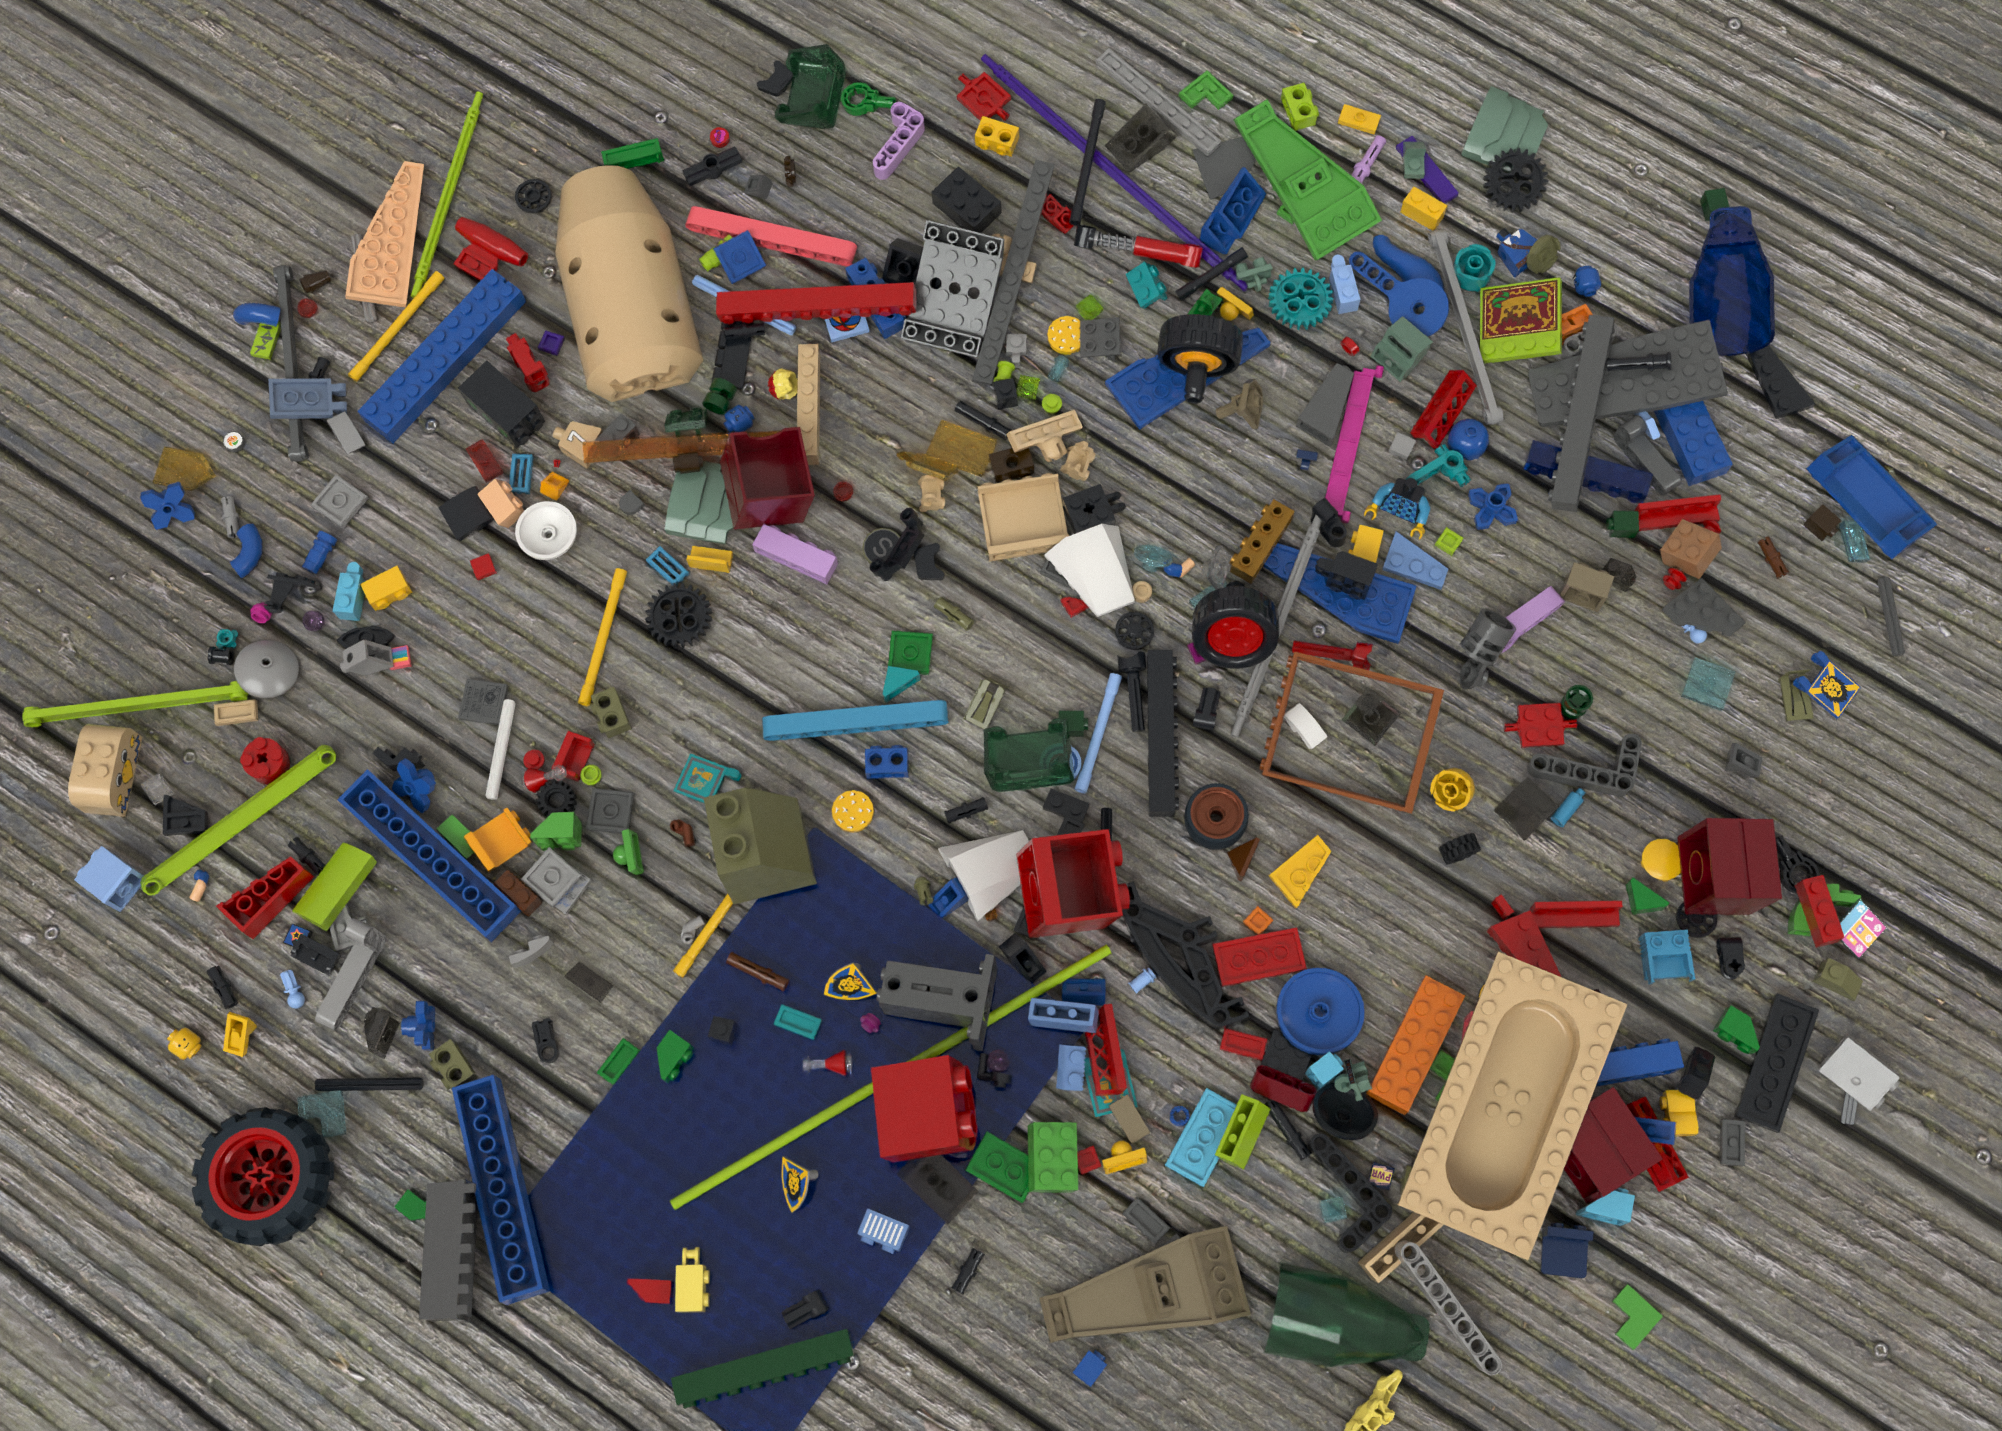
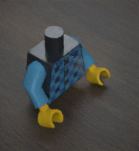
M1397 478L1394 483L1390 482L1378 489L1372 500L1373 504L1366 507L1364 516L1368 511H1372L1374 514L1371 520L1375 519L1377 507L1380 506L1379 509L1413 524L1418 522L1417 526L1411 530L1410 536L1413 537L1415 531H1419V539H1421L1425 534L1423 525H1426L1430 505L1424 496L1425 489L1418 486L1415 479L1408 478L1404 480Z

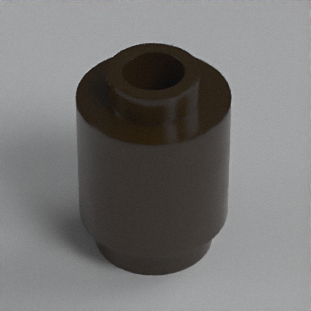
M689 452L673 456L675 473L700 472V468L703 467L702 455H698L697 452Z

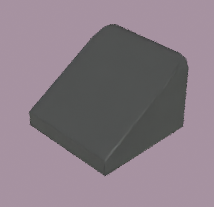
M765 175L750 176L744 193L767 199L772 182Z

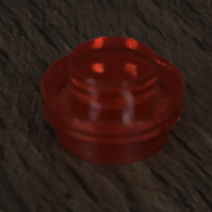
M305 298L298 303L297 311L300 316L310 318L317 313L318 307L315 301Z
M839 482L833 489L834 497L843 502L851 499L854 493L852 485L848 482Z

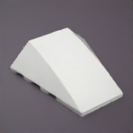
M1100 524L1065 537L1044 554V557L1051 561L1056 571L1064 576L1070 587L1078 592L1080 598L1097 617L1135 603L1118 526Z
M1023 830L938 848L947 867H952L969 898L968 905L977 922L1021 885L1016 854L1029 842Z

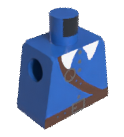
M1503 228L1496 236L1502 242L1497 253L1513 277L1516 278L1528 268L1527 256L1537 239L1523 229H1519L1511 235Z

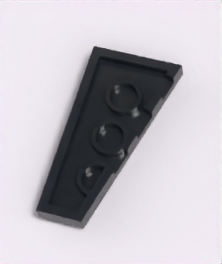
M1765 340L1744 348V352L1775 419L1813 408L1816 405Z

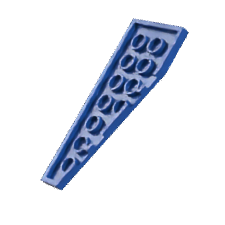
M1260 328L1242 332L1243 348L1240 365L1270 346L1271 342ZM1155 355L1154 358L1137 360L1107 379L1105 385L1140 430L1185 401L1186 375L1168 369L1161 364L1158 356ZM1222 376L1206 378L1205 387L1212 384Z
M1277 543L1263 566L1287 582L1299 549ZM1311 553L1298 591L1356 631L1399 644L1416 585L1375 573L1365 600H1356L1351 598L1349 594L1334 592L1326 586L1328 578L1321 576V574L1315 571L1316 561L1322 557Z

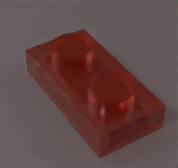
M483 439L466 448L467 453L486 483L503 474L502 469Z

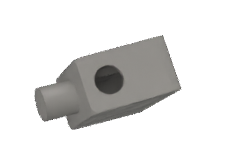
M362 640L343 651L344 661L340 663V668L344 673L353 672L360 675H369L394 667L391 647L367 640Z

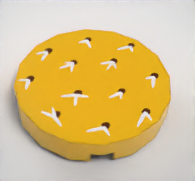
M1064 316L1051 323L1047 338L1054 351L1064 355L1080 351L1079 319Z
M855 790L846 791L833 802V820L843 831L850 833L860 832L872 822L874 816L873 804L864 793Z

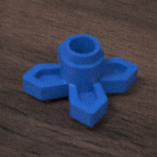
M180 482L169 484L167 489L160 493L153 489L141 492L140 499L144 507L155 510L151 516V521L156 530L168 527L171 516L182 522L195 519V512L192 506L180 502L185 493Z
M1508 483L1497 485L1494 492L1489 494L1482 488L1469 490L1470 504L1481 509L1474 518L1477 530L1488 529L1494 518L1504 526L1516 524L1518 520L1516 509L1506 505V502L1512 495Z
M405 758L398 763L397 771L400 777L393 782L392 790L400 797L409 795L413 807L423 813L429 809L430 800L427 794L434 791L436 785L435 778L428 769L416 771L415 765Z
M416 1001V1015L408 1016L401 1021L402 1035L414 1037V1044L422 1046L424 1051H434L435 1007L428 1006L426 1001Z

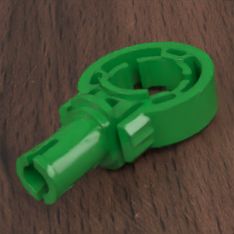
M857 82L848 85L843 90L841 102L848 114L860 116L867 112H875L878 108L891 109V106L896 103V97L880 96L878 90L871 89L865 83ZM855 91H857V94L865 95V98L857 105L850 104Z

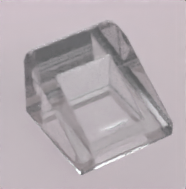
M156 774L141 784L154 805L163 801V795H173L165 778L160 774Z

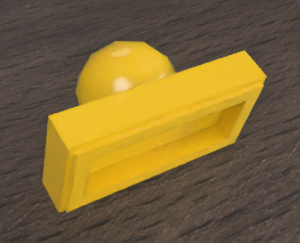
M1219 288L1217 296L1223 298L1224 304L1220 308V315L1224 320H1234L1239 313L1248 320L1253 317V309L1225 288Z
M1122 1140L1113 1144L1111 1148L1112 1157L1102 1160L1104 1172L1108 1175L1147 1163V1154L1145 1148L1133 1151L1131 1145Z

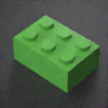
M1033 1122L1028 1125L1029 1192L1072 1193L1078 1190L1077 1123Z

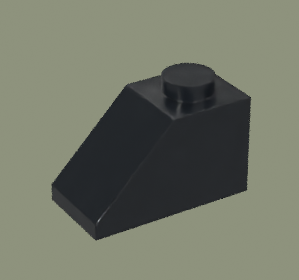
M1014 933L999 946L1008 961L1030 985L1047 972L1028 944L1017 934Z

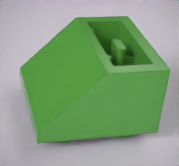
M574 812L551 813L530 834V838L543 851H546L549 847L553 850L554 848L575 850V847H581L582 822Z

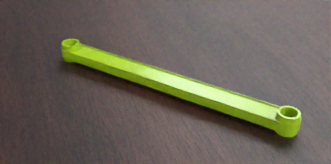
M233 681L229 686L44 709L26 707L22 713V721L26 727H39L41 723L222 700L245 701L247 700L248 693L240 687L237 681Z
M328 745L319 746L314 752L151 872L145 874L140 882L143 892L147 895L158 894L160 890L321 771L332 765L336 760L333 748ZM330 753L328 757L321 758L323 754ZM150 882H155L153 886H146Z

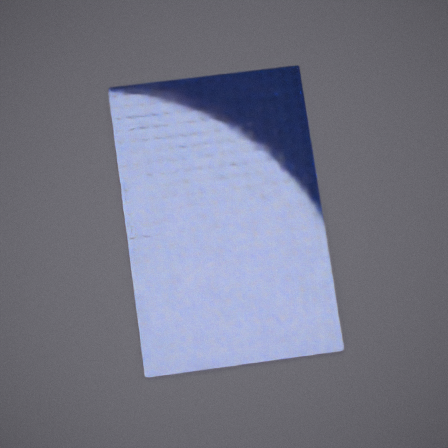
M813 828L807 835L817 884L757 899L528 1195L550 1292L671 1387L672 1377L844 1329H849L853 1348H855L978 1179L966 1172L965 1168L985 1132L988 1131L1005 1141L1058 1069L1059 1044L1075 1045L1084 1033L1081 1031L1032 1026L1028 1020L1030 1002L987 1027L983 1051L974 1050L969 1042V1038L937 1056L949 1055L960 1061L963 1066L967 1065L969 1067L977 1121L976 1144L971 1151L898 1162H890L880 1158L874 1094L674 1210L670 1203L671 1199L871 1083V1068L906 1062L964 1028L956 1025L885 1015L879 1006V1001L876 1000L877 994L858 1000H843L824 995L825 985L836 970L853 962L859 963L861 965L860 971L874 989L878 991V988H882L881 971L883 967H886L887 961L980 974L981 960H985L986 954L993 955L925 905H921L918 900L818 828ZM734 952L766 969L771 968L773 972L788 978L789 984L786 990L783 992L768 983L765 985L761 983V980L733 966L727 965L726 960L729 954ZM997 957L995 959L998 971L990 1012L1036 986ZM1047 993L1037 997V999L1055 1000ZM782 1004L822 1019L815 1040L774 1025ZM867 1013L875 1015L881 1022L878 1032L869 1033L861 1026L860 1018ZM713 1016L733 1020L737 1023L738 1026L732 1046L711 1041L707 1037ZM671 1030L694 1048L692 1050L693 1055L689 1061L683 1062L679 1067L680 1073L676 1079L666 1083L661 1079L657 1046L667 1032ZM845 1050L847 1054L845 1057L847 1075L843 1076L826 1069L825 1059ZM980 1053L989 1054L986 1072L1012 1075L1011 1085L1007 1084L1006 1088L994 1087V1082L977 1078ZM783 1156L809 1171H818V1178L809 1180L808 1191L803 1203L792 1213L786 1201L782 1184ZM867 1208L910 1226L900 1252L894 1251V1254L882 1250L881 1244L874 1242L872 1246L860 1241L862 1237L857 1233ZM695 1247H699L700 1265H705L706 1270L710 1272L709 1284H706V1293H709L710 1298L709 1307H706V1312H675L676 1265H682L683 1248L695 1250ZM688 1259V1265H695V1259ZM627 1279L670 1280V1304L645 1303L644 1300L638 1297L633 1288L627 1284ZM820 1289L830 1310L790 1330L781 1312L802 1301V1298L809 1293ZM837 1362L828 1364V1369L816 1372L815 1368L806 1370L807 1375L796 1378L791 1374L784 1376L785 1381L772 1384L771 1380L763 1382V1387L750 1390L748 1386L741 1388V1393L733 1396L723 1393L718 1395V1400L707 1403L705 1399L696 1401V1407L726 1431H795L842 1365L838 1366Z

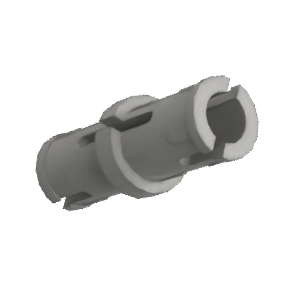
M227 496L228 501H226L225 497L221 498L224 512L222 518L226 523L227 537L234 538V534H237L239 530V514L235 509L234 497Z

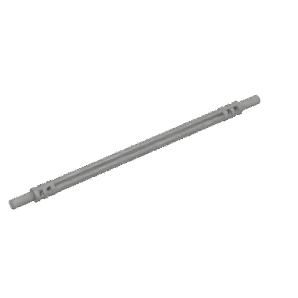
M1316 514L1312 525L1307 529L1277 607L1279 636L1320 533L1321 520ZM1273 653L1254 667L1236 713L1237 719L1231 732L1233 737H1239L1243 724L1249 717Z

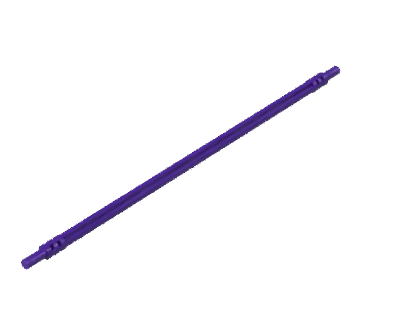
M986 54L981 57V61L993 70L994 75L1078 149L1085 153L1087 140L1001 64L998 65ZM1095 148L1093 157L1095 164L1186 244L1202 246L1201 257L1212 267L1223 261ZM1229 268L1221 274L1228 281L1231 280L1242 291L1248 290L1246 282L1243 280L1237 281L1236 271L1233 268Z

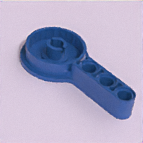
M1357 251L1351 254L1349 258L1351 267L1389 297L1388 309L1392 325L1403 316L1427 337L1441 329L1448 317L1449 301L1445 291L1439 284L1426 278H1414L1401 282L1364 253ZM1363 257V264L1357 267V259ZM1378 269V276L1371 278V272ZM1389 281H1394V287L1391 290H1386V284ZM1416 305H1424L1425 309L1422 314H1416Z

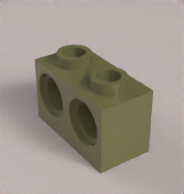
M615 687L591 696L593 703L590 706L593 714H598L600 721L597 722L601 734L605 733L608 738L632 729ZM604 701H611L608 707H601ZM610 720H618L614 726H608Z
M450 1039L429 1053L432 1059L430 1064L436 1072L440 1071L444 1077L441 1081L447 1090H452L453 1087L478 1078V1075L455 1041ZM450 1053V1060L447 1063H442L443 1055ZM461 1071V1078L458 1081H454V1073Z

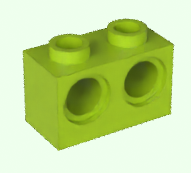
M1305 83L1283 88L1281 101L1292 129L1297 131L1316 125L1319 111L1317 106L1313 105L1312 93L1310 89L1306 88Z

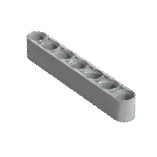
M1407 1240L1398 1242L1395 1247L1397 1258L1476 1367L1488 1375L1498 1374L1502 1368L1500 1358L1419 1246ZM1407 1246L1412 1248V1253L1409 1257L1404 1256V1249ZM1423 1264L1425 1272L1423 1275L1418 1276L1417 1269ZM1437 1283L1439 1286L1438 1292L1432 1294L1431 1286ZM1447 1302H1451V1304H1452V1309H1451V1311L1448 1312V1313H1445V1311H1444V1306H1445V1304H1446ZM1464 1320L1465 1328L1459 1332L1458 1324ZM1475 1339H1478V1341H1479V1346H1478V1348L1475 1349V1350H1472V1348H1471L1472 1342H1473ZM1488 1358H1491L1492 1365L1490 1368L1486 1369L1485 1361Z

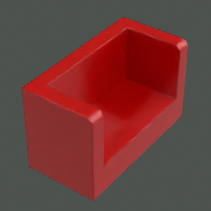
M567 731L551 768L554 773L579 782L581 771L586 766L595 745L592 739Z

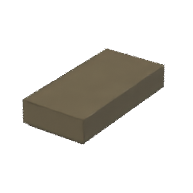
M1128 1094L1109 1105L1131 1144L1150 1133Z

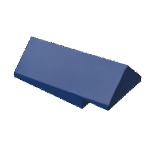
M1245 167L1241 168L1201 228L1200 240L1209 248L1224 255L1228 253L1235 239L1242 238L1266 196V192Z

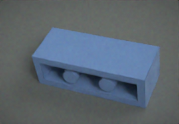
M1031 998L1028 1020L1032 1026L1096 1033L1099 1011L1096 1005Z

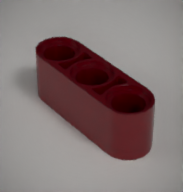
M1265 1065L1257 1067L1250 1083V1088L1255 1093L1301 1112L1309 1111L1317 1093L1313 1085Z

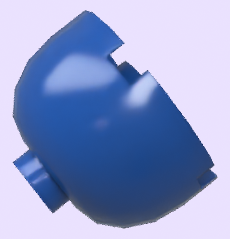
M1463 419L1452 427L1448 435L1447 444L1450 450L1459 452L1463 458L1471 461L1478 459L1486 451L1489 444V433L1480 421Z

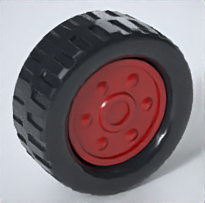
M1231 581L1226 587L1216 589L1205 595L1195 606L1192 616L1193 645L1200 656L1219 667L1240 669L1257 665L1266 660L1277 647L1279 641V615L1277 608L1272 600L1262 592L1245 587L1240 581Z

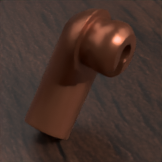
M679 819L673 820L670 823V829L683 836L685 847L694 846L692 826Z

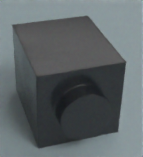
M1014 379L995 381L994 393L998 410L1018 406Z
M713 1016L707 1037L711 1041L732 1046L738 1025L733 1020Z

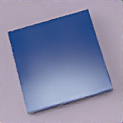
M748 230L713 248L731 284L766 266Z

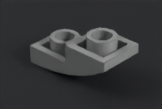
M345 411L327 420L332 432L347 455L365 446Z
M544 934L535 936L532 941L528 942L530 950L520 949L514 952L515 955L509 956L511 965L518 968L534 961L550 949L554 944L553 939Z

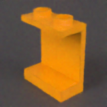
M505 808L503 813L473 833L469 832L464 836V839L488 873L531 845L530 832L526 827L522 829L518 824L520 818L514 810L510 812L508 808Z

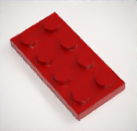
M1297 927L1212 945L1221 987L1297 973L1307 969Z

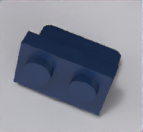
M1550 1223V1226L1544 1227L1542 1230L1541 1272L1547 1275L1585 1278L1587 1275L1588 1242L1593 1241V1231H1587V1227L1574 1225L1573 1229L1564 1228V1224Z

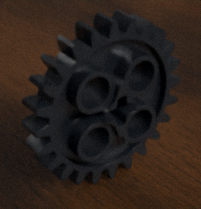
M1510 148L1508 154L1502 151L1501 158L1495 155V162H1489L1488 165L1491 168L1485 169V173L1488 175L1483 177V180L1487 181L1483 188L1489 189L1486 192V196L1492 195L1490 202L1498 201L1497 208L1502 204L1504 205L1503 211L1511 207V213H1513L1515 208L1518 207L1519 212H1522L1523 206L1529 210L1531 207L1530 203L1537 205V199H1542L1543 195L1540 192H1546L1547 188L1543 185H1547L1549 181L1543 178L1547 177L1548 172H1542L1546 165H1539L1541 158L1535 160V153L1529 156L1528 149L1521 153L1520 148H1518L1516 153H1514L1512 148ZM1507 166L1512 172L1504 173L1502 167ZM1529 168L1531 174L1526 175L1521 169ZM1513 177H1517L1518 183H1514ZM1505 185L1509 187L1510 191L1504 193L1500 190V187ZM1527 187L1530 193L1523 194L1520 188Z
M673 583V589L666 585L665 592L658 590L660 596L652 595L654 603H647L651 609L645 610L649 616L645 618V621L649 623L647 628L649 631H652V637H657L659 643L664 641L666 647L672 643L674 649H676L678 644H681L682 648H685L686 642L693 646V639L700 642L698 636H706L704 629H710V625L707 622L713 620L709 615L713 611L711 608H708L711 604L709 600H706V595H700L701 591L699 588L693 591V586L690 584L686 589L684 583L681 584L680 588H677V585ZM676 599H679V609L681 612L680 620L683 629L682 632H679V622L676 618L678 617V612L675 603ZM686 602H693L690 607H683ZM666 605H672L670 610H663ZM688 621H695L693 626H686ZM668 624H675L671 630L665 629Z

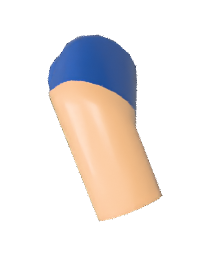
M1190 558L1181 565L1168 562L1164 565V571L1169 576L1181 578L1195 566V563Z
M203 870L195 872L194 879L197 882L189 897L197 902L201 900L209 881V874Z

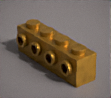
M1274 499L1270 505L1266 504L1261 512L1262 518L1260 521L1256 520L1250 529L1252 531L1250 537L1243 539L1240 545L1241 551L1239 554L1235 553L1229 562L1231 564L1230 572L1252 584L1291 523L1295 511Z

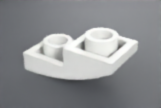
M1300 703L1284 714V718L1292 731L1298 732L1308 749H1313L1327 738V735L1317 721Z

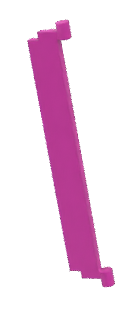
M1380 365L1376 366L1375 370L1363 368L1362 372L1354 371L1325 496L1338 511V517H1342V523H1349L1351 512L1343 511L1373 378H1382L1384 367Z

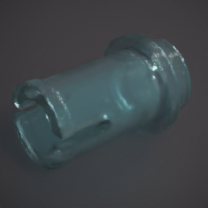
M1058 355L1054 359L1055 363L1047 375L1052 381L1055 379V382H1059L1065 368L1069 366V359L1062 355Z

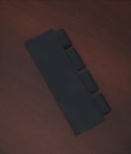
M734 321L732 324L722 322L721 330L723 331H720L717 346L720 349H717L714 364L717 367H714L712 381L714 378H722L734 384L737 389L743 390L751 337H748L746 340L738 338L726 341L724 328L741 326L745 322ZM754 321L751 322V323H745V324H746V325H752V324H754Z

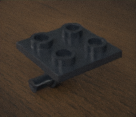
M276 572V575L268 574L267 579L274 581L271 599L264 603L266 604L264 608L270 613H281L283 611L280 610L283 609L282 604L293 587L321 591L322 587L316 585L314 580L303 576L291 577L288 574Z

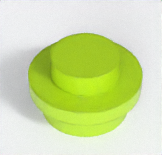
M1048 394L1042 400V407L1047 413L1054 414L1061 409L1062 400L1056 394Z
M587 765L582 769L580 777L586 785L592 786L601 780L602 773L596 765Z

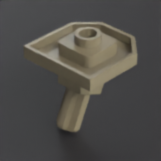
M1249 379L1244 383L1241 394L1231 397V403L1217 408L1215 412L1219 419L1237 413L1239 416H1243L1252 429H1258L1263 407V393L1258 382L1255 379Z

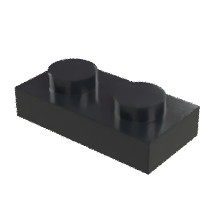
M1050 788L1043 805V810L1064 818L1068 816L1083 823L1090 803Z

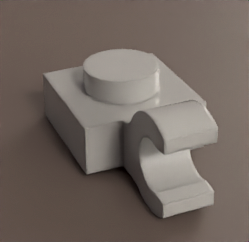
M1007 334L1006 356H1012V364L1015 365V368H1020V356H1026L1027 334Z

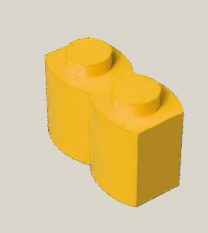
M1665 1090L1659 1098L1661 1110L1664 1109L1665 1118L1662 1120L1676 1122L1675 1137L1697 1135L1698 1121L1695 1112V1099L1679 1092V1090Z

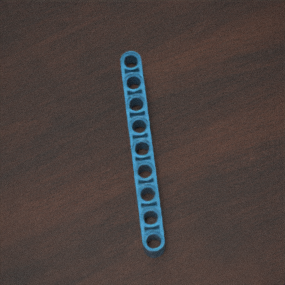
M944 700L770 715L762 718L763 739L767 741L940 726L949 722L947 702Z

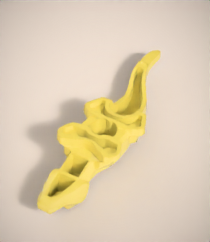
M1399 1369L1394 1370L1389 1376L1378 1378L1373 1394L1369 1397V1400L1356 1409L1350 1421L1346 1423L1344 1431H1376L1382 1424L1386 1425L1393 1420L1395 1412L1387 1406L1403 1377Z

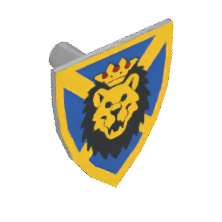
M853 962L839 968L830 976L825 985L824 995L836 999L858 1000L877 994V991L860 971L861 965Z
M783 1156L782 1184L786 1201L792 1213L803 1203L808 1191L809 1180L817 1179L818 1171H809Z

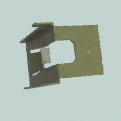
M1811 669L1789 671L1778 679L1781 686L1786 722L1814 719L1810 696L1801 690V697L1799 689L1793 684L1790 685L1789 675L1798 674V677L1805 676L1807 678V675L1804 674ZM1791 690L1794 700V716H1792Z
M991 678L982 679L963 719L987 731L1003 698L1004 689L1009 687ZM990 682H993L999 685V687L994 695V698L988 710L991 697L994 693L990 691L986 692V690ZM985 694V697L980 707L978 708L974 716L971 717Z

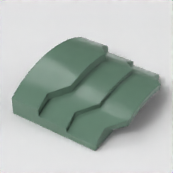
M1491 86L1461 155L1486 165L1490 161L1495 162V155L1501 158L1502 151L1508 154L1510 148H1512L1514 153L1520 148L1521 153L1528 149L1529 156L1532 153L1536 155L1548 127V123L1542 116L1544 110L1528 105L1525 101L1508 96V92ZM1502 167V171L1507 173L1512 172L1509 167Z
M703 461V467L700 468V472L686 474L677 472L667 509L666 534L726 545L728 533L733 529V523L721 464Z

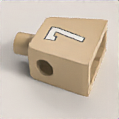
M572 421L566 430L556 427L553 432V438L560 440L558 446L563 454L588 469L598 451L594 441L603 433V430L599 427Z

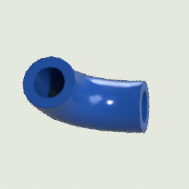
M244 303L235 308L233 317L241 325L261 323L276 327L279 320L280 307L260 303Z
M254 524L242 526L236 534L241 541L242 547L239 555L230 561V564L241 578L247 576L257 566L262 555L263 542Z

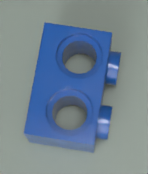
M893 745L891 748L871 746L870 749H865V774L867 779L908 778V749L903 748L902 745ZM896 757L903 759L902 763L898 765L893 764L892 760ZM874 758L882 759L879 765L871 764Z

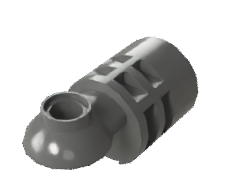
M1483 608L1459 644L1465 650V653L1471 657L1460 671V686L1463 689H1472L1476 686L1481 687L1486 683L1488 679L1487 666L1494 665L1516 631L1513 623L1495 611Z

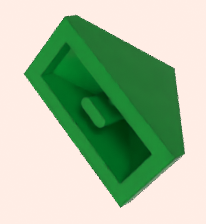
M1632 878L1626 884L1632 915L1662 911L1669 904L1668 901L1635 878Z

